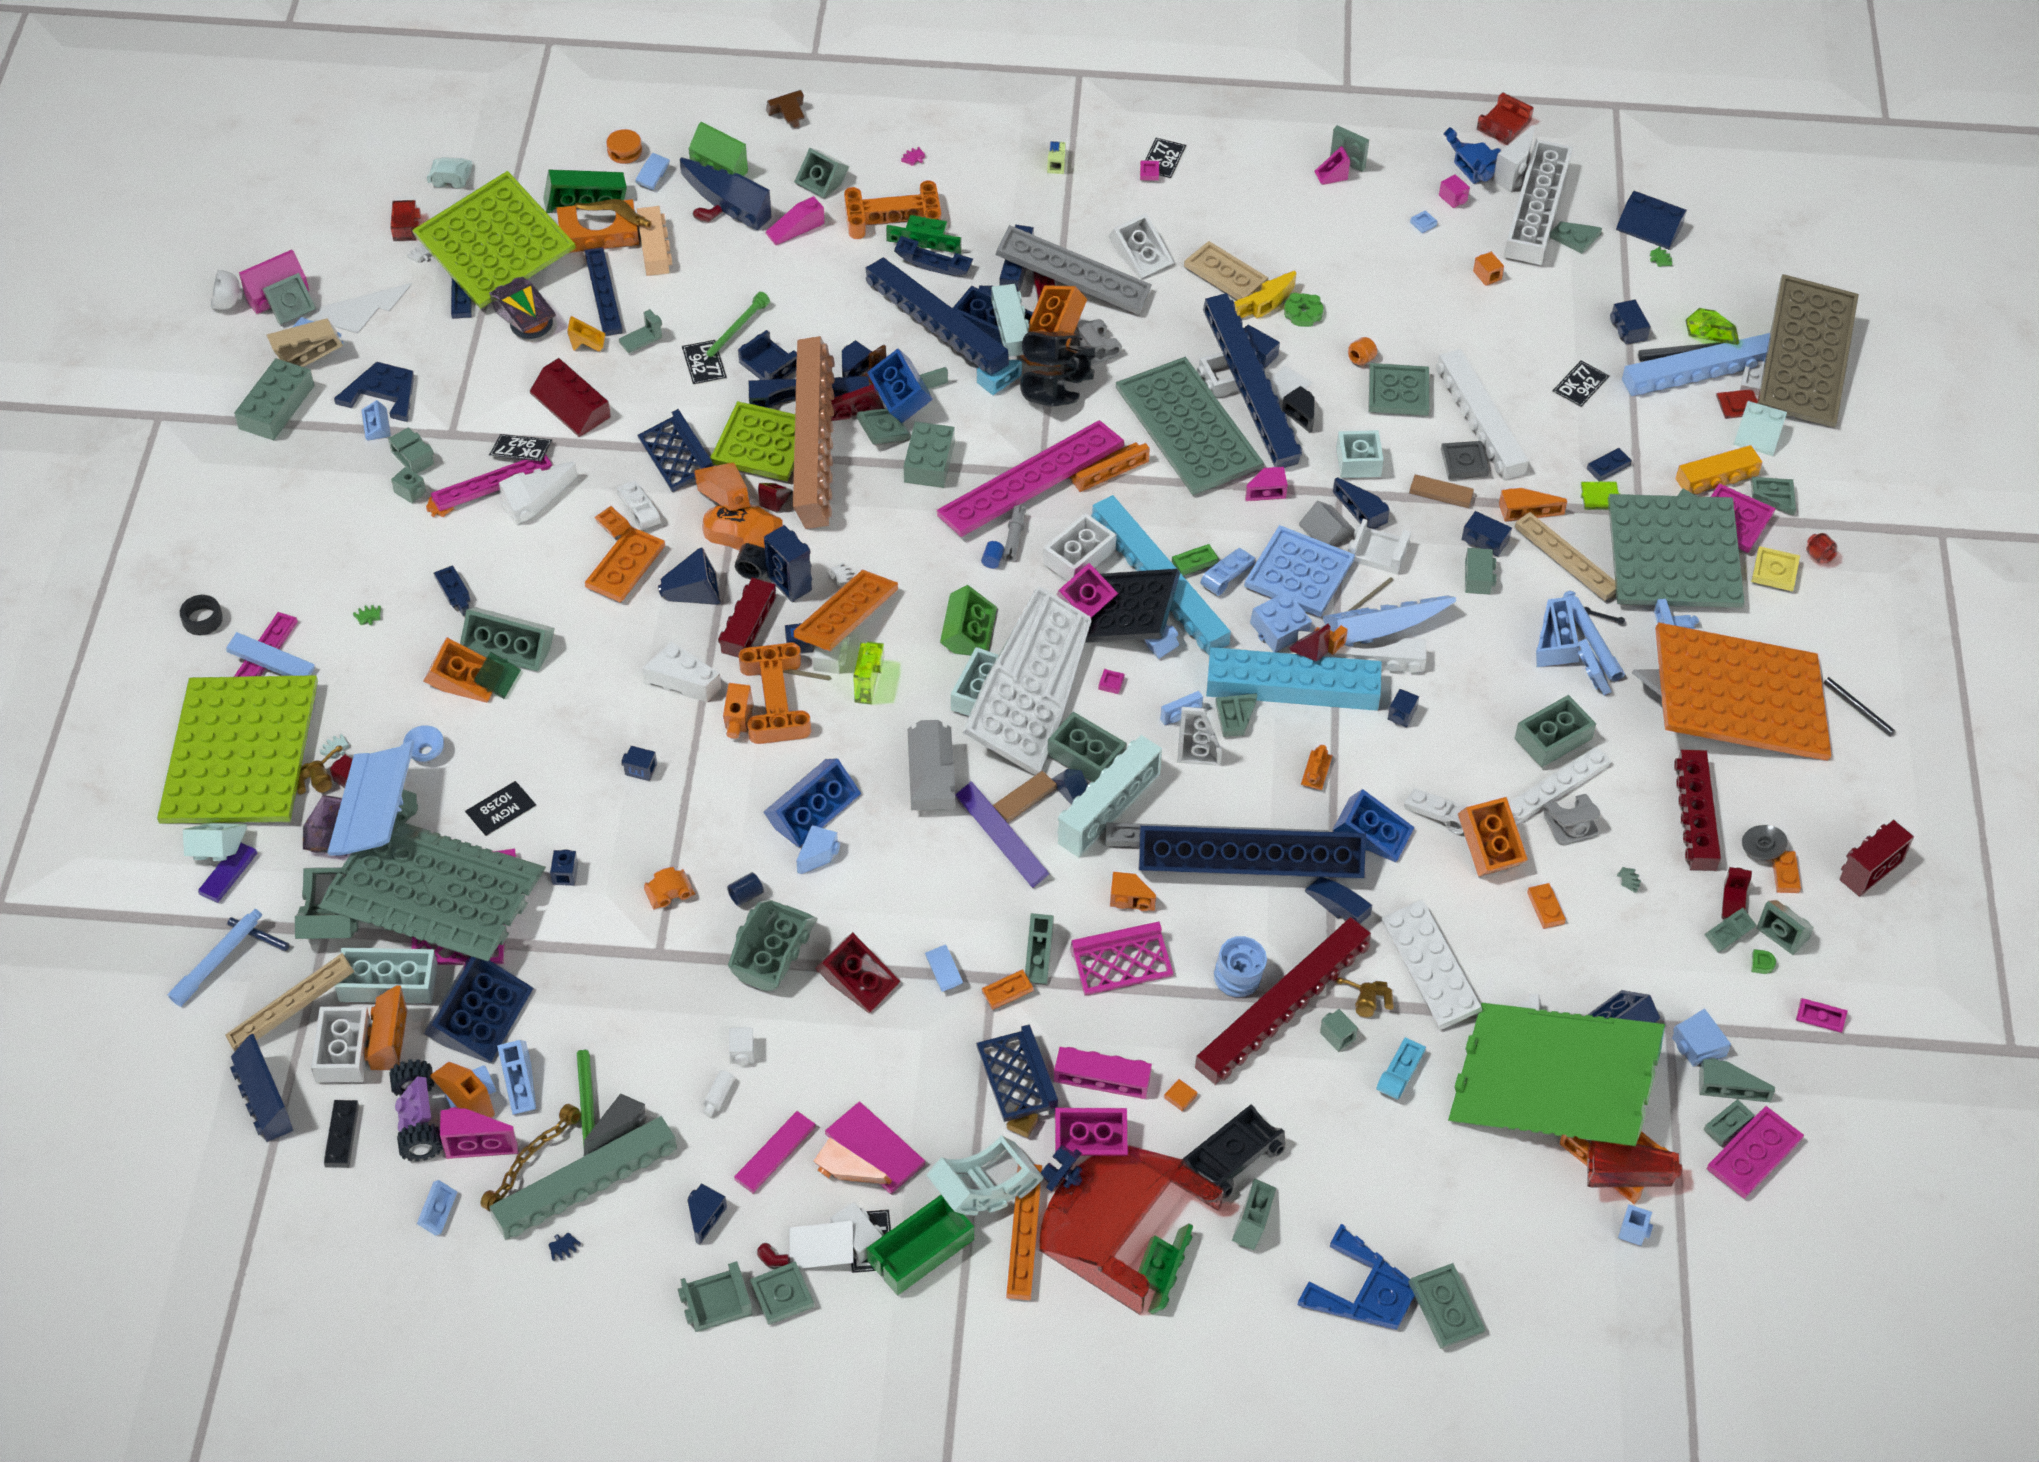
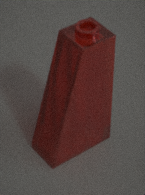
M1594 1140L1591 1141L1587 1149V1187H1672L1675 1179L1680 1178L1682 1173V1164H1679V1153L1640 1144L1630 1146Z

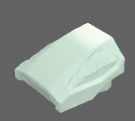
M449 157L434 159L430 174L427 176V181L438 188L444 187L447 183H450L454 188H462L470 177L472 161L464 158Z

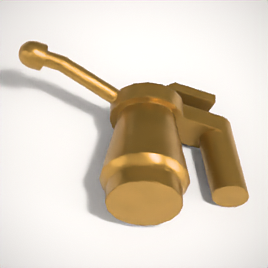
M341 745L336 746L322 761L316 760L301 766L297 787L298 794L301 795L306 792L305 779L309 777L311 778L312 787L317 792L323 793L331 789L332 778L325 770L324 763L334 753L342 751L343 747Z
M1341 977L1336 979L1337 984L1346 983L1360 989V994L1355 1002V1011L1359 1016H1373L1377 1008L1376 995L1384 996V1006L1386 1009L1392 1010L1394 1008L1392 989L1388 987L1387 982H1365L1359 985Z

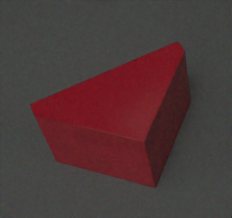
M759 483V506L778 513L791 495L792 489L777 483Z
M1328 623L1291 645L1289 650L1318 661L1328 653L1331 626Z

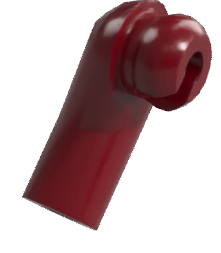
M715 205L711 209L699 207L694 209L693 217L709 222L721 214L722 209L719 205Z
M762 1243L757 1248L758 1258L767 1267H782L790 1264V1255H776L769 1243Z

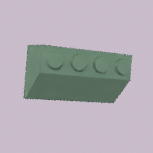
M475 607L466 610L460 644L486 658L539 671L551 649L555 628Z

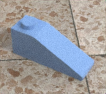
M517 1040L497 1045L512 1115L535 1110L536 1101L532 1066L526 1041Z

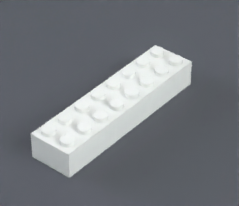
M1536 139L1507 238L1504 257L1542 265L1573 147Z

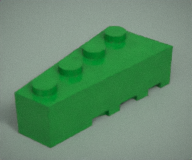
M548 169L543 196L546 213H553V210L558 207L574 206L575 203L586 204L612 199L624 200L627 189L624 173Z

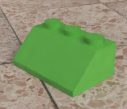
M700 122L689 146L690 160L700 162L704 167L707 165L713 166L714 170H727L728 174L732 175L734 173L741 174L742 176L747 174L746 144Z
M968 584L950 593L940 643L954 654L971 656L976 647L989 651L997 606Z

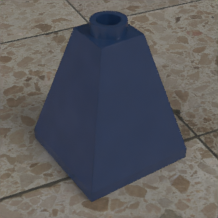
M703 547L698 548L660 579L661 584L658 585V590L661 597L665 596L667 601L711 605L721 604L717 574Z

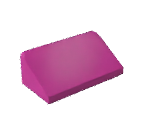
M1800 998L1796 1021L1842 1033L1848 1010Z

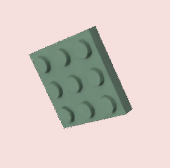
M1370 363L1368 412L1428 416L1429 367Z

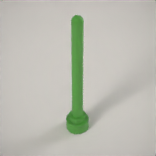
M759 291L753 297V304L706 352L708 357H713L758 309H764L770 303V298L767 294Z

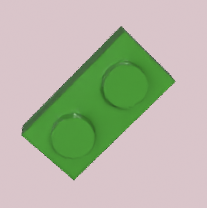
M1210 544L1172 556V563L1184 576L1218 563V557Z

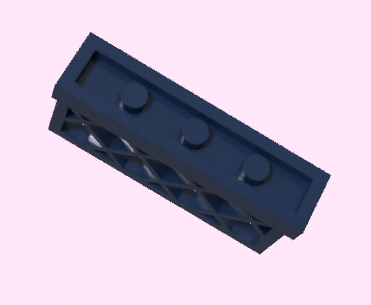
M679 409L671 412L673 417L637 435L672 492L696 480L695 473H689L691 466L699 467L700 469L714 466ZM671 425L674 426L672 433L663 432L665 428ZM651 435L656 436L654 443L645 441V438ZM661 437L669 438L667 445L659 443ZM674 439L682 440L680 447L672 446ZM656 448L664 449L662 456L654 455ZM670 450L678 452L676 458L667 457ZM683 452L691 454L689 460L680 459ZM664 462L673 463L671 470L662 468ZM678 464L686 465L684 472L676 470ZM673 475L682 476L680 481L674 484L671 483Z
M1030 1024L1021 1026V1031L976 1043L1003 1122L1048 1111L1049 1115L1055 1113V1108H1058V1098ZM1019 1041L1020 1046L1017 1051L1006 1047L1008 1042ZM993 1047L998 1049L993 1057L986 1054L984 1049ZM1002 1052L1013 1056L1009 1063L998 1059ZM1017 1058L1027 1063L1023 1070L1013 1066ZM994 1064L1005 1068L1001 1076L991 1071ZM1009 1070L1020 1075L1016 1082L1005 1078ZM1024 1077L1033 1080L1034 1083L1030 1089L1020 1085ZM1001 1083L1012 1087L1008 1095L998 1091ZM1016 1089L1027 1094L1023 1101L1012 1097ZM1033 1096L1040 1099L1042 1104L1032 1106L1027 1104V1102ZM1011 1102L1019 1106L1017 1111L1006 1113L1005 1107L1007 1103Z

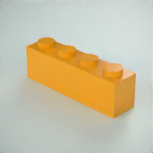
M1752 445L1679 465L1675 479L1682 489L1684 488L1693 494H1699L1703 491L1716 489L1719 483L1722 485L1734 484L1741 480L1756 477L1760 473L1763 462Z

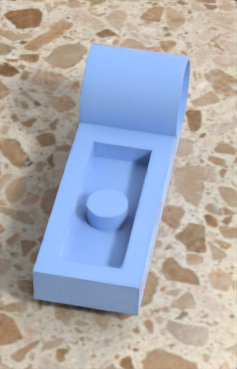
M1239 547L1207 570L1200 584L1219 596L1225 591L1232 579L1254 565L1256 558Z

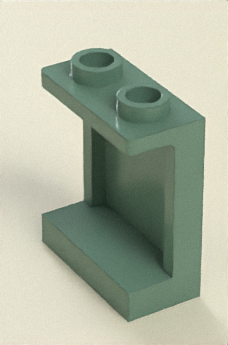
M737 1261L729 1263V1271L689 1283L686 1282L685 1278L680 1279L682 1288H678V1294L681 1303L686 1302L688 1309L684 1310L688 1325L693 1324L695 1332L752 1315L751 1302Z

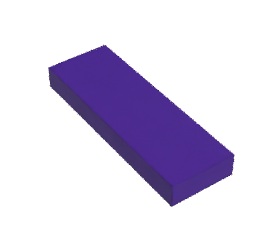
M241 842L236 854L227 856V860L221 861L198 889L199 895L219 903L257 855V850Z

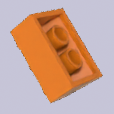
M396 985L376 997L375 1007H371V1020L373 1023L372 1027H368L367 1036L370 1042L369 1047H365L364 1052L365 1061H368L371 1070H390L394 1068L395 1064L400 1065L408 1012L401 985Z

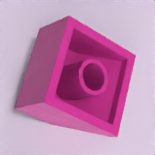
M1088 563L1063 585L1056 595L1091 618L1118 593Z

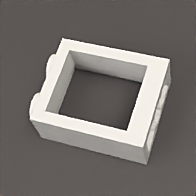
M1222 352L1200 358L1199 367H1197L1198 374L1216 398L1240 392L1234 377L1217 381L1212 370L1228 366Z

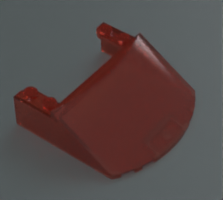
M1128 1145V1156H1091L1078 1165L1082 1168L1079 1174L1082 1178V1183L1079 1186L1071 1184L1069 1188L1063 1186L1066 1179L1063 1180L1053 1194L1044 1213L1040 1230L1039 1249L1043 1254L1141 1315L1144 1311L1145 1296L1149 1291V1281L1145 1275L1135 1271L1114 1256L1171 1182L1217 1211L1222 1206L1224 1189L1183 1165V1159Z

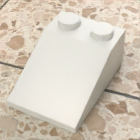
M1534 126L1529 127L1498 153L1493 182L1509 192H1512L1517 187L1519 188L1524 182V174L1535 130Z
M1147 213L1115 227L1109 235L1118 254L1140 279L1174 263Z

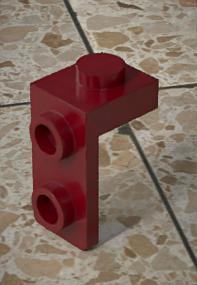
M1729 867L1724 881L1722 919H1727L1741 908H1746L1747 889L1752 878L1751 870Z

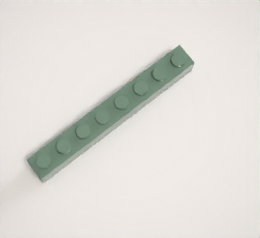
M660 1116L489 1206L492 1218L505 1240L510 1237L519 1236L525 1229L541 1224L546 1218L562 1213L570 1205L586 1200L589 1195L597 1191L605 1190L615 1181L629 1177L632 1172L648 1167L653 1161L661 1157L669 1156L677 1149L675 1136L663 1117Z

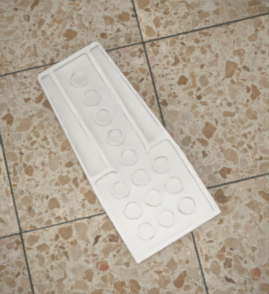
M1038 587L1031 595L988 673L962 733L1034 775L1040 773L1048 754V739L1058 729L1091 623L1090 616L1044 588Z

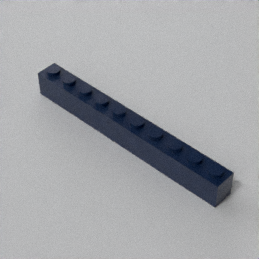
M882 257L865 267L866 281L869 286H873L881 295L889 298L893 304L898 305L905 313L910 314L917 322L922 323L932 333H935L944 342L950 344L957 352L966 356L969 361L979 366L982 371L992 376L1009 365L1007 348L886 258Z
M1227 293L1205 298L1203 312L1274 467L1286 468L1297 465L1302 455L1301 446L1294 439V431L1288 426L1285 412L1281 411L1278 396L1274 395L1271 381L1265 376L1264 366L1257 359V351L1255 347L1251 346L1249 334L1244 330L1242 319L1235 311L1234 301L1230 300Z

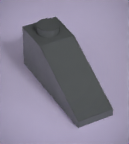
M620 1093L585 1138L584 1156L643 1126L647 1119L645 1104Z

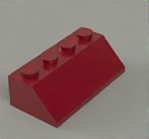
M560 358L542 368L530 389V394L578 437L583 436L611 418L609 401Z

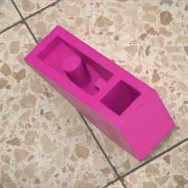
M814 196L801 201L766 231V235L776 246L825 224L824 207Z

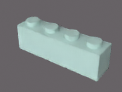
M1015 284L993 286L991 301L1003 346L1008 349L1009 357L1024 355L1022 341L1025 334L1029 331V324L1027 319L1024 320V305H1020L1022 302L1020 291L1017 292Z

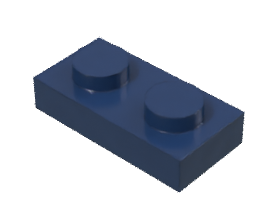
M1617 448L1588 463L1587 470L1600 482L1631 466L1632 460L1620 448Z

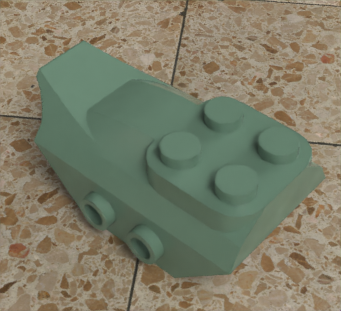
M770 899L758 902L754 910L751 909L749 911L744 926H740L737 930L736 942L728 963L729 969L743 983L764 991L775 990L789 970L792 960L796 961L802 944L807 943L810 931L818 918Z

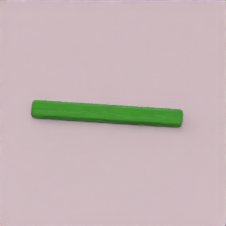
M586 1049L578 1050L576 1053L583 1148L585 1138L595 1127L590 1054Z

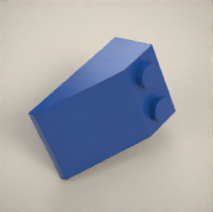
M1361 789L1349 797L1332 831L1366 833L1367 851L1397 862L1415 827L1364 789Z

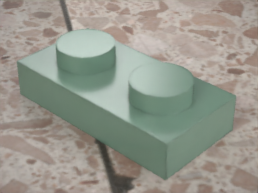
M1737 1099L1708 1122L1703 1130L1722 1146L1754 1118L1755 1114Z

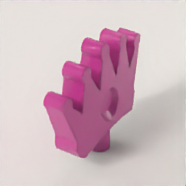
M917 147V150L912 148L911 151L907 150L906 154H903L901 162L914 166L916 162H923L922 159L925 158V153L920 147Z

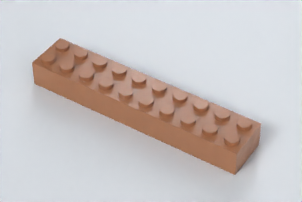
M821 336L797 340L793 508L805 529L829 526V517H832L830 506L832 491L830 483L833 482L830 466H833V459L830 453L831 449H833L831 433H833L834 428L831 416H834V409L831 400H834L832 389L834 374L832 367H835L833 355L829 354L827 343L824 344Z

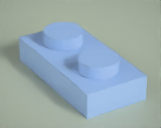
M1197 691L1161 706L1160 720L1164 726L1181 719L1182 707L1202 708V694Z
M440 1180L434 1181L417 1224L435 1236L441 1234L457 1191Z

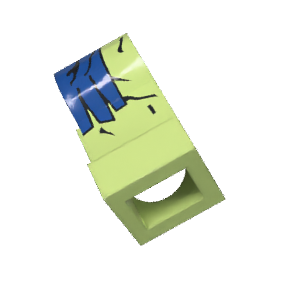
M1050 142L1047 173L1064 174L1066 142ZM1057 163L1060 164L1061 167L1053 168L1051 167V165Z

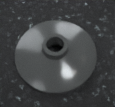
M1771 825L1754 826L1747 830L1742 837L1744 851L1749 856L1760 860H1770L1779 857L1785 852L1788 845L1785 833Z

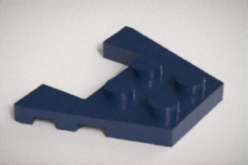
M375 362L334 398L335 404L352 408L360 394L395 402L389 412L390 418L408 422L414 372L413 370Z

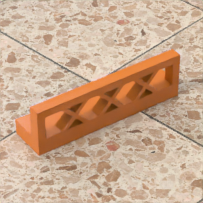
M1135 442L1109 454L1068 478L1079 492H1082L1149 462L1150 448L1146 443L1139 445Z

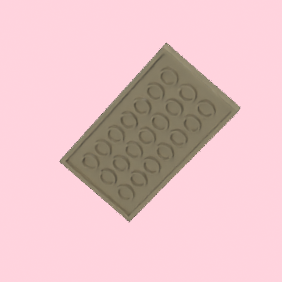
M1782 274L1757 404L1785 411L1788 416L1830 427L1836 426L1859 294Z

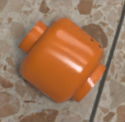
M1361 337L1348 347L1349 358L1356 365H1365L1377 356V346L1372 339Z

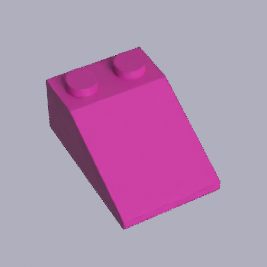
M453 1107L448 1110H441L440 1137L447 1159L519 1154L513 1126L465 1108Z

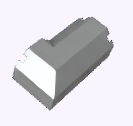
M920 720L916 723L915 728L912 729L911 726L907 729L911 810L955 809L951 727L947 725V728L944 727L940 720Z

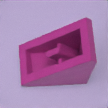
M1341 146L1314 171L1322 185L1348 180L1350 158L1344 147Z

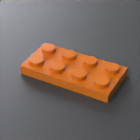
M632 526L629 527L587 578L585 587L621 603L663 550L665 540Z

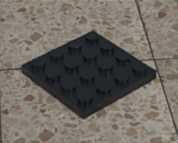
M1178 568L1100 574L1118 594L1091 617L1085 643L1163 638L1180 577Z

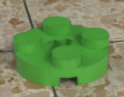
M1292 293L1285 302L1284 315L1286 319L1288 317L1291 323L1296 326L1309 327L1317 320L1319 322L1322 319L1323 304L1318 295Z

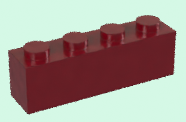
M751 578L749 584L744 586L741 600H737L733 615L728 617L725 631H721L718 643L721 646V653L739 658V652L742 649L752 647L777 597L776 584Z

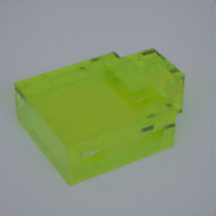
M860 643L853 675L855 703L872 705L878 673H881L884 661V643Z

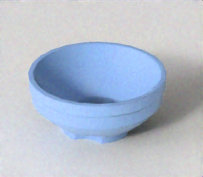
M428 725L413 728L405 735L403 744L411 740L414 741L411 759L415 761L432 760L444 748L442 733L437 728ZM426 746L432 748L427 754L419 752L421 748Z

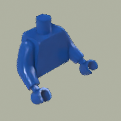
M1451 127L1443 133L1456 152L1454 163L1473 184L1479 181L1486 182L1494 176L1497 156L1501 152L1499 148L1491 150L1483 142L1477 144L1463 143L1456 137L1457 133Z

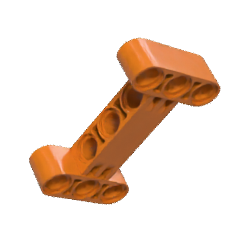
M930 180L923 181L920 184V194L862 199L861 191L856 187H849L844 191L849 236L853 239H862L866 235V225L906 222L909 220L910 215L941 220L937 185Z
M783 643L742 649L738 656L740 671L746 676L761 675L766 714L756 715L748 720L750 741L755 744L807 738L811 734L810 715L803 710L788 711L783 676L784 670H797L800 668V647L795 643Z

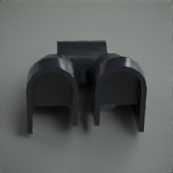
M1033 331L1025 334L1022 341V351L1027 360L1047 366L1064 364V370L1054 372L1029 371L1024 373L1020 381V390L1023 397L1030 402L1050 407L1076 403L1080 398V393L1066 390L1064 381L1080 383L1084 380L1094 379L1095 370L1091 369V360L1096 359L1095 348L1083 345L1066 346V342L1070 338L1083 340L1082 335L1069 332Z

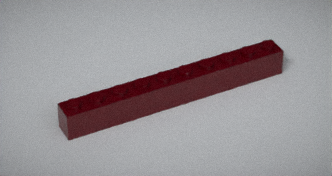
M1351 917L1346 920L1196 1056L1195 1069L1214 1085L1221 1080H1226L1237 1065L1241 1066L1244 1064L1252 1051H1258L1268 1037H1273L1284 1022L1287 1024L1292 1020L1297 1010L1304 1009L1314 995H1319L1324 990L1325 985L1329 981H1335L1342 969L1345 967L1349 968L1360 953L1364 954L1371 945L1369 943L1371 932Z

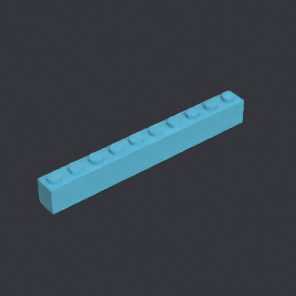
M1114 495L1092 505L1091 517L1116 534V550L1124 555L1127 563L1133 566L1136 571L1176 569ZM1180 573L1170 609L1174 618L1182 623L1186 632L1193 636L1199 648L1204 649L1208 655L1210 654V647L1224 648L1230 645L1231 631Z

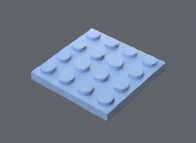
M1279 525L1245 580L1244 587L1271 598L1288 591L1304 611L1321 617L1352 565L1355 554Z

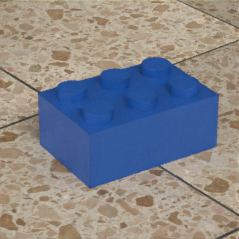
M899 348L867 372L889 413L901 423L905 422L933 400L911 359Z

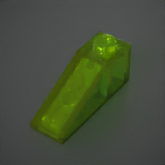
M1698 308L1685 320L1689 337L1734 345L1740 343L1736 326L1715 310Z

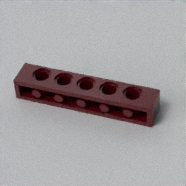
M1681 749L1679 757L1674 760V770L1678 771L1676 787L1680 789L1678 804L1683 810L1681 812V825L1685 827L1683 843H1687L1685 861L1689 862V868L1693 871H1717L1721 855L1707 750Z

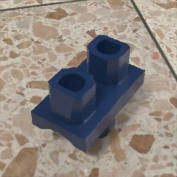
M1061 1145L1053 1155V1158L1062 1164L1060 1169L1058 1170L1051 1163H1048L1043 1168L1041 1175L1049 1183L1046 1186L1048 1190L1052 1192L1063 1178L1066 1179L1063 1183V1186L1069 1188L1071 1184L1079 1186L1082 1183V1178L1079 1175L1082 1168L1076 1166L1073 1170L1071 1169L1082 1154L1078 1149L1072 1152Z

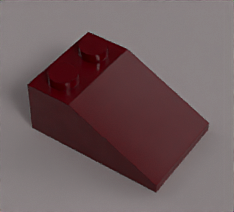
M854 932L845 937L815 967L830 985L868 1013L901 982Z

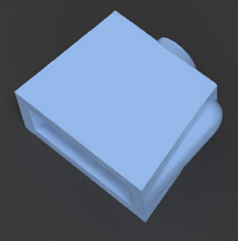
M1705 1008L1684 1022L1677 1024L1673 1029L1672 1039L1677 1044L1679 1052L1686 1056L1693 1067L1702 1064L1703 1059H1719L1727 1056L1731 1046L1729 1040Z

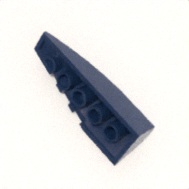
M683 157L679 159L681 174L688 183L713 206L719 205L722 211L731 218L757 231L772 218L769 189L741 174L734 173L732 175L728 174L727 170L724 169L718 171L714 170V167L710 165L704 167L697 161Z

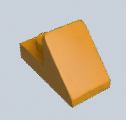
M573 316L569 318L567 333L573 350L575 351L583 343L600 352L604 346L605 333Z

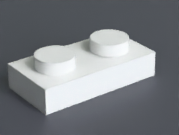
M1758 361V365L1753 369L1745 366L1740 391L1759 395L1764 361Z

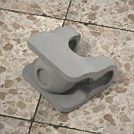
M1103 320L1078 321L1076 330L1079 335L1083 336V340L1072 338L1070 344L1071 346L1083 345L1095 348L1096 359L1091 360V366L1115 358L1120 354L1122 350L1121 343L1116 338L1103 337L1107 330V325Z
M1587 794L1575 796V808L1572 809L1562 808L1554 801L1544 804V818L1558 844L1564 845L1598 835V828L1594 820L1600 817V810L1592 803Z

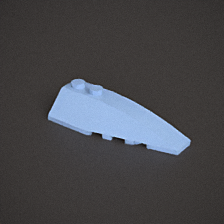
M1445 595L1420 599L1419 604H1417V601L1401 602V607L1389 604L1380 605L1381 610L1369 609V607L1325 615L1323 616V621L1325 625L1329 623L1331 626L1330 630L1333 632L1340 625L1347 628V638L1344 645L1351 647L1354 646L1353 642L1371 643L1374 638L1383 637L1414 626L1456 602V597Z

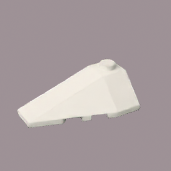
M574 461L554 465L545 471L536 469L533 473L527 475L524 472L518 473L499 482L504 510L516 525L534 517L577 478Z
M1182 707L1177 763L1221 766L1222 748L1205 709Z

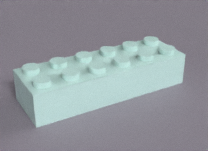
M1143 735L1131 741L1127 750L1122 755H1117L1113 764L1109 768H1105L1095 782H1091L1087 786L1086 791L1081 796H1077L1067 810H1063L1060 813L1057 832L1058 844L1079 858L1106 830V822L1113 823L1160 775L1162 748Z

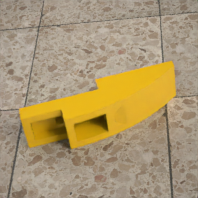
M1294 270L1262 283L1261 291L1235 301L1237 315L1244 318L1253 314L1257 319L1277 308L1293 291L1297 272Z

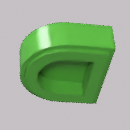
M1753 949L1751 972L1771 973L1776 965L1775 956L1765 950Z

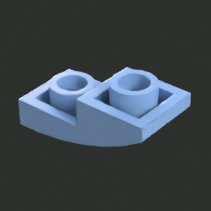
M652 153L635 180L636 183L654 190L659 178L663 177L670 160Z
M946 944L925 953L942 992L963 984Z

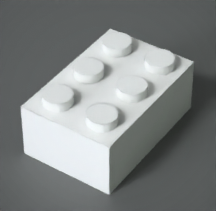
M1085 513L1043 547V564L1066 581H1069L1088 563L1095 568L1115 552L1116 534Z
M320 1007L311 1065L316 1082L364 1081L366 1065L364 1052L369 1042L367 1036L368 1027H371V1019L367 1007Z

